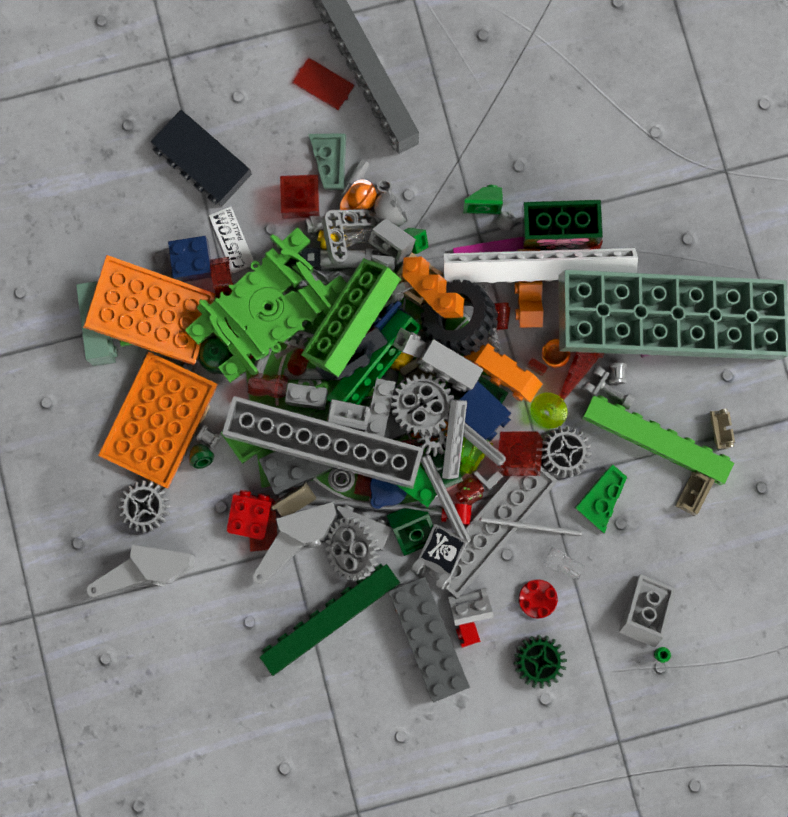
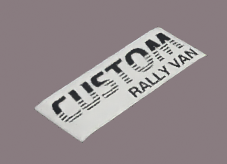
M232 207L209 215L232 273L234 274L251 267V263L254 260Z

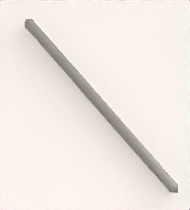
M485 517L479 518L481 522L579 536L583 534L582 531Z

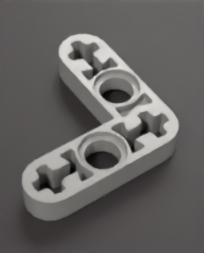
M331 210L323 216L322 226L331 263L341 265L348 257L343 230L370 228L375 222L372 211ZM345 216H350L353 220V223H347L345 221ZM331 234H336L339 237V242L333 241ZM336 252L342 256L340 259L338 256H335Z

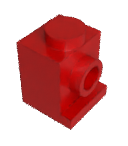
M475 622L458 625L459 628L456 629L459 640L463 639L464 642L460 644L461 648L481 642Z

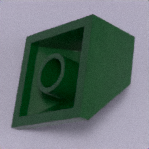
M402 508L387 515L404 556L424 548L433 528L428 511Z

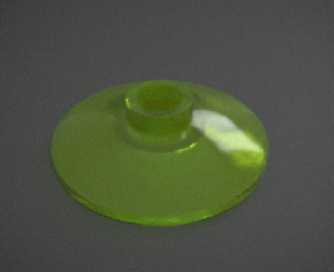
M541 393L531 403L530 411L533 419L544 428H558L567 419L568 409L566 403L554 393Z

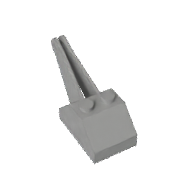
M331 502L277 518L280 532L254 572V582L264 584L305 545H309L310 548L322 545L321 541L326 539L327 533L331 530L330 527L333 526L338 517L334 503ZM261 574L263 578L258 580V575Z
M132 545L131 558L91 583L87 587V594L91 597H99L150 580L151 584L165 586L166 583L171 584L194 568L196 556L188 553Z

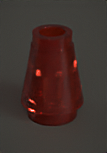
M509 302L494 303L498 313L496 318L498 321L497 330L508 329L511 310Z

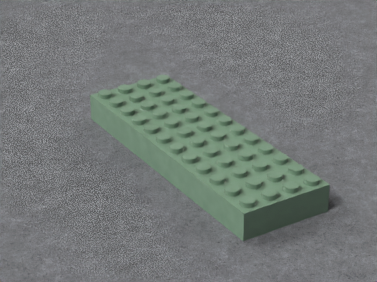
M564 270L558 275L559 351L781 360L788 357L787 280Z

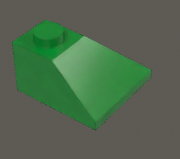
M487 185L464 200L463 214H500L503 206L502 187Z

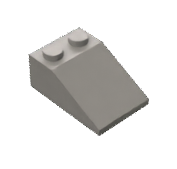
M640 574L625 610L619 633L656 647L664 637L676 588Z

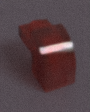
M229 257L210 259L211 277L216 298L219 299L221 297V292L225 296L231 295L232 290L229 288V285H233Z

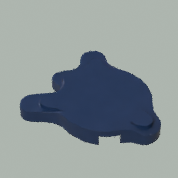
M374 478L370 480V505L373 509L395 506L402 502L407 495V492L393 483Z

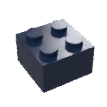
M206 235L168 241L174 279L188 282L214 277L209 241Z

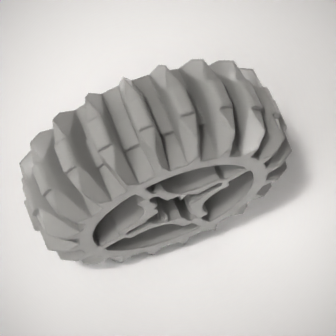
M561 426L557 428L558 433L552 429L550 431L552 437L548 434L545 435L548 442L543 440L541 442L546 448L539 449V452L545 453V455L540 456V459H547L543 466L545 467L548 464L551 466L548 469L549 473L555 469L554 476H558L559 472H562V478H565L566 472H568L571 478L574 476L573 471L577 475L581 473L578 467L583 470L586 469L583 462L590 463V460L585 456L592 455V452L586 451V449L591 448V444H584L588 438H580L583 435L582 431L576 435L577 428L575 427L572 429V432H569V426L565 427V432H563ZM565 437L573 439L579 446L569 445ZM559 438L560 448L550 452L552 442ZM563 446L566 450L571 451L568 457L560 453L563 450ZM581 451L578 463L572 466V454ZM552 458L562 459L566 467L559 466Z
M145 480L142 481V487H140L138 482L134 484L135 489L129 485L128 489L130 492H122L126 498H119V501L124 503V505L118 506V509L124 510L119 513V516H126L122 522L126 524L130 521L128 528L132 529L135 526L136 532H139L141 527L143 533H147V527L153 532L154 524L156 527L161 528L159 521L161 520L164 523L167 521L163 518V515H170L168 511H165V508H171L170 504H165V502L170 500L168 496L163 497L166 491L161 490L159 492L161 486L158 484L154 488V482L150 481L148 487ZM143 491L151 492L144 499L135 497V495ZM155 496L159 500L158 512L153 509ZM131 501L136 505L134 517L130 513ZM137 502L144 504L148 502V509H150L152 512L144 509L141 511V505ZM146 514L154 517L148 522H138Z

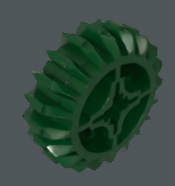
M537 635V641H534V638L530 636L529 640L531 643L528 644L526 640H523L522 642L526 647L518 646L517 649L522 652L521 654H514L515 657H520L519 661L513 662L515 665L520 664V667L516 668L515 672L522 671L523 673L519 678L523 679L526 676L525 684L527 685L532 680L533 688L536 687L537 682H539L541 689L544 688V682H546L548 687H551L550 680L552 679L554 683H558L555 676L563 677L559 670H566L565 666H561V662H567V659L560 658L561 655L565 654V651L558 652L561 644L554 647L553 645L556 640L552 639L548 643L549 638L546 635L543 641H541V635ZM541 645L536 656L526 655L530 648ZM547 647L553 651L556 663L547 659ZM539 656H542V660L550 664H541L542 667H538V663L531 660V658L539 659ZM524 660L534 665L533 676L527 672ZM545 667L554 668L550 675L539 678Z

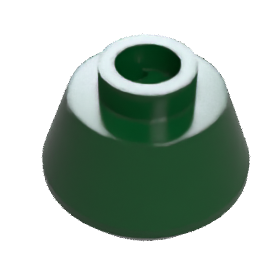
M197 444L190 450L189 464L196 469L205 468L213 462L215 455L206 445Z

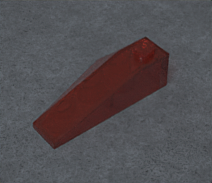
M576 352L555 407L559 408L597 363L598 359L603 358L605 353Z

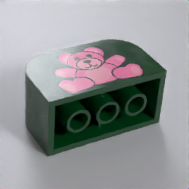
M601 200L524 202L522 206L523 248L553 250L556 247H568V250L598 246L603 238Z

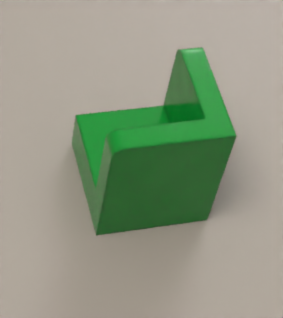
M417 228L403 230L416 239L412 249L413 254H418L429 248L426 230Z

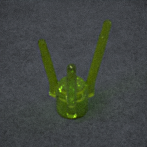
M463 436L459 470L471 475L472 471H476L486 455L482 452L475 462L472 458L477 447L474 445L469 456H464L463 458L466 438Z

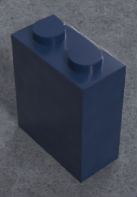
M478 381L473 389L469 390L460 399L467 401L465 423L486 441L491 442L498 434L496 430L500 426L504 428L511 421L509 418L511 412Z

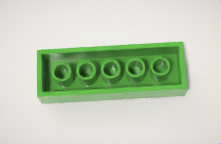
M363 258L301 355L315 366L339 377L401 279L388 267Z

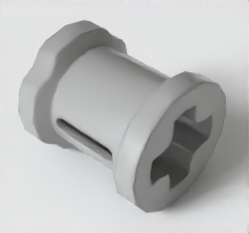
M609 364L611 368V380H609V383H627L625 379L627 364Z
M204 425L196 439L204 441L210 445V448L214 449L222 436L220 433L216 434L209 430L208 426Z

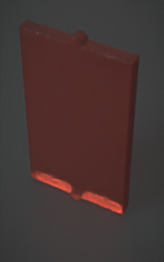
M308 58L303 67L299 68V73L292 82L338 111L345 100L349 99L348 96L355 87L351 82L311 58Z

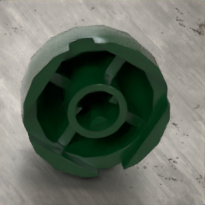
M217 336L206 338L201 343L198 352L201 366L212 374H222L218 367L233 356Z

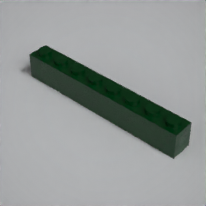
M382 563L374 568L375 571H373L372 575L357 580L358 585L353 589L349 586L342 591V597L338 600L333 598L328 601L323 611L316 610L309 615L310 620L305 624L301 621L294 626L293 629L295 631L290 635L285 633L277 639L279 643L272 647L270 644L261 651L262 655L259 658L271 675L275 676L398 586L400 581L387 564L384 566Z

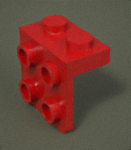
M240 490L234 493L227 532L260 540L264 539L274 499H271L270 495L259 493L258 496L252 495L251 491Z

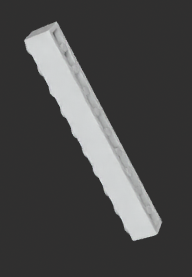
M635 248L443 254L444 279L447 282L449 281V283H453V280L457 279L461 282L463 280H470L471 283L505 281L513 283L515 281L533 282L540 280L550 282L558 280V275L564 270L637 273L638 264Z

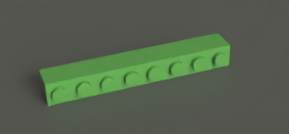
M598 395L591 398L582 417L583 420L691 472H699L712 478L716 484L723 485L726 483L734 465V462L730 461V457L724 454L717 455L713 453V449L702 445L700 447L691 438H681L677 436L678 433L672 429L665 430L660 427L659 423L652 420L648 422L642 419L643 416L636 412L631 414L625 411L626 408L622 405L610 404L608 399Z

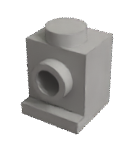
M400 328L393 346L404 353L420 358L426 343L420 340L421 336Z

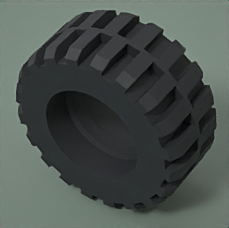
M459 279L453 280V283L448 281L446 293H458L464 298V306H473V315L470 321L458 330H446L447 318L438 314L428 303H424L422 307L424 312L421 313V326L430 341L434 339L457 354L461 355L462 353L464 356L471 354V351L476 353L480 350L479 347L488 344V338H492L495 333L493 328L497 327L498 321L496 318L498 313L491 298L475 282L471 283L470 280H463L461 282Z

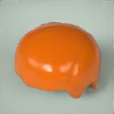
M559 339L549 340L542 347V359L550 367H562L570 358V352L559 351Z

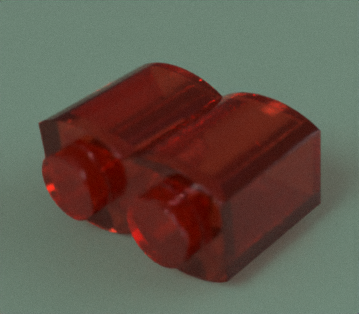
M264 373L251 375L248 380V393L253 396H264L267 394L274 398L285 397L289 378L284 375L269 376Z

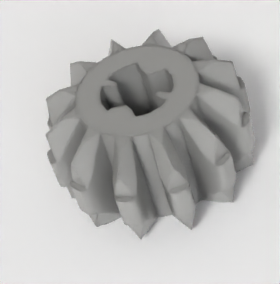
M439 426V433L432 430V436L425 432L424 437L418 438L417 442L422 444L420 447L423 450L427 448L426 455H429L430 451H433L434 457L437 456V451L440 454H444L443 448L446 449L447 429L441 431L442 427ZM431 437L434 439L438 438L437 443L435 441L430 442Z

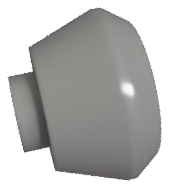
M333 468L328 476L329 485L338 492L348 491L354 484V473Z

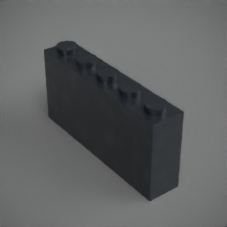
M181 109L150 141L153 146L152 150L159 157L163 155L170 167L173 169L178 168L181 171L180 175L188 181L190 179L194 182L193 186L200 193L204 191L209 195L207 198L214 205L218 203L222 207L252 175L250 168Z

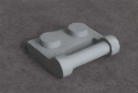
M482 588L478 592L460 595L458 599L454 595L448 596L455 626L494 617L486 588ZM482 599V600H479V601H475V602H471V603H466V604H461V605H457V606H456V604H460V603H465V602H469V601H474V600Z

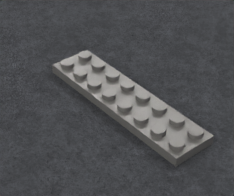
M530 456L524 460L466 528L471 541L467 543L451 577V584L447 589L457 599L518 528L481 522L479 518L485 517L523 523L558 482L557 479ZM432 569L428 572L436 581L441 576V574Z

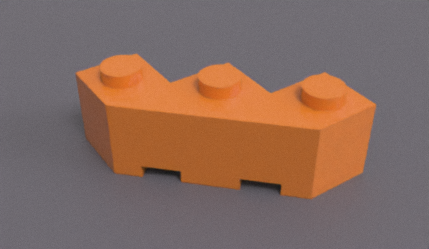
M540 248L517 249V251H540ZM542 280L533 282L517 281L514 283V293L518 294V309H515V320H519L520 328L543 327Z
M422 256L403 257L402 276L426 302L444 318H463L464 298L458 293H446L447 280L439 274L429 275L430 263Z
M490 344L482 345L476 353L471 351L470 355L463 356L484 369L483 372L490 377V381L493 384L508 387L513 392L512 396L518 401L525 400L531 402L543 385L533 373L518 367L517 362L505 354L500 355L498 352H495L494 347Z

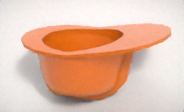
M358 180L353 183L340 202V210H370L377 199V192L373 184L367 180ZM345 216L346 220L353 222L350 216Z

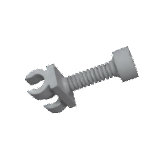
M596 366L593 374L602 380L597 388L591 383L586 382L583 390L592 396H596L598 391L603 389L608 394L621 400L622 406L628 410L636 397L630 393L624 395L606 384L605 380L610 373Z

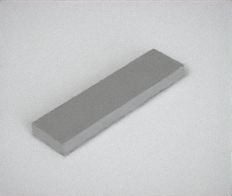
M451 400L442 478L445 479L459 477L467 401Z

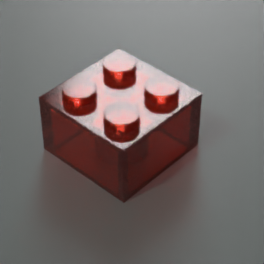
M318 175L280 176L282 218L292 219L320 216Z
M500 432L498 451L505 456L506 460L501 466L497 465V469L503 476H540L543 439L539 432Z

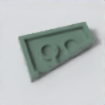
M345 133L308 134L324 189L343 190L346 151Z

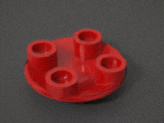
M540 579L531 580L522 587L519 593V604L522 611L532 618H545L552 614L557 606V592L547 581Z

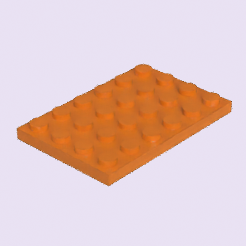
M106 255L83 328L194 365L201 343L198 345L185 332V329L202 315L197 309L198 301L200 299L206 300L211 305L214 301L215 293Z
M148 351L98 456L169 489L218 384Z

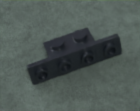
M378 327L366 333L339 377L336 376L338 380L344 376L345 378L350 377L358 367L364 368L370 363L372 353L387 344L388 340ZM316 366V369L325 381L335 377V375Z

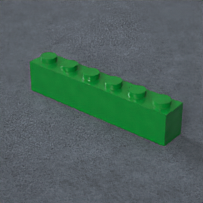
M399 309L381 330L388 340L387 344L372 353L370 363L364 368L358 367L348 378L344 376L326 399L330 402L333 399L359 405L375 386L376 379H381L402 353V351L393 346L400 328L405 329L409 333L417 334L422 327L411 316Z

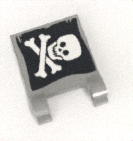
M434 524L418 560L413 564L411 571L415 574H423L427 566L441 574L436 586L441 589H448L453 572L468 541Z

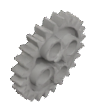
M424 374L421 375V379L414 375L413 381L406 378V385L401 382V389L396 388L395 393L397 395L392 396V400L395 402L391 403V408L395 409L392 411V415H398L395 418V422L401 421L400 428L402 429L406 426V433L414 430V436L421 432L422 437H424L425 432L432 436V430L439 433V426L445 429V422H449L451 400L454 399V396L449 395L450 388L444 390L446 383L444 382L439 385V378L432 381V375L425 379ZM429 390L431 395L424 396L421 392ZM406 399H412L415 403L413 405H407L404 403V401ZM420 403L426 405V408H424L423 406L419 407ZM433 406H439L441 408V411L434 412L431 410V408ZM417 415H422L425 419L421 422H418L414 419V417Z
M353 516L341 518L340 521L334 522L335 526L330 527L332 532L327 533L330 537L329 540H326L329 547L325 548L327 551H330L327 558H332L330 565L335 564L334 571H340V577L345 576L346 580L351 579L352 581L370 576V572L375 571L373 566L378 565L375 558L380 557L376 553V550H379L380 547L375 546L378 539H373L375 531L370 532L371 526H365V520L360 521L359 517L353 518Z

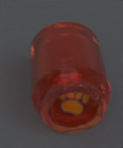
M301 348L295 349L292 352L287 364L288 371L294 376L303 374L309 363L301 355L304 351Z

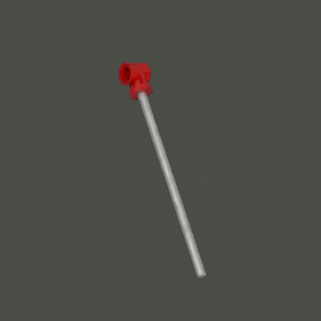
M287 493L280 494L279 498L286 495ZM316 496V500L311 502L312 504L322 505L333 502L335 506H343L345 504L353 508L373 509L370 501ZM453 503L463 525H470L472 505ZM397 504L395 506L373 509L396 512L402 508L428 511L429 515L442 516L441 522H446V519H449L443 506L442 508H427Z

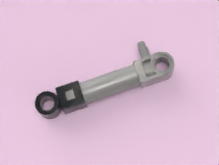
M376 247L366 248V250H347V259L341 265H334L329 260L327 250L304 248L302 254L299 253L315 270H321V268H357L363 258L371 261L373 255L387 256ZM337 252L335 253V256H338L339 259L342 257ZM297 261L294 263L289 262L286 266L292 269Z

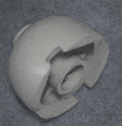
M391 190L385 191L376 199L374 204L376 213L373 215L378 223L387 219L399 227L409 221L405 210L402 211L401 203Z

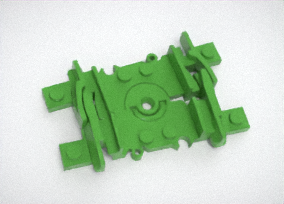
M298 227L283 241L276 235H270V240L281 250V254H278L272 248L269 252L265 253L262 265L258 261H253L251 269L254 272H248L235 285H229V288L232 290L231 295L225 296L221 292V297L219 299L215 298L211 305L206 300L200 299L197 309L202 315L185 329V332L198 345L213 332L228 348L233 356L218 368L229 383H232L247 370L251 375L259 373L248 357L252 354L256 361L262 360L269 354V349L273 353H279L281 351L279 343L286 342L299 331H305L302 327L304 321H309L313 325L314 320L321 314H328L347 284L341 275L326 286H324L321 280L316 281L312 275L313 267L299 255L311 242ZM294 259L297 261L296 265L292 269L287 267L286 265ZM303 281L308 285L303 289H299L298 293L291 291L285 296L283 295L291 286L297 288ZM265 304H270L272 308L266 310L264 306Z

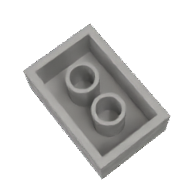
M434 339L426 343L421 357L415 362L419 365V369L426 373L432 372L436 375V379L439 378V381L443 383L447 381L452 384L451 388L460 393L472 390L484 370Z

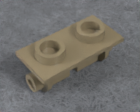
M727 409L710 411V421L713 426L714 442L717 449L734 447L733 429L726 430L727 426L732 425L730 412Z

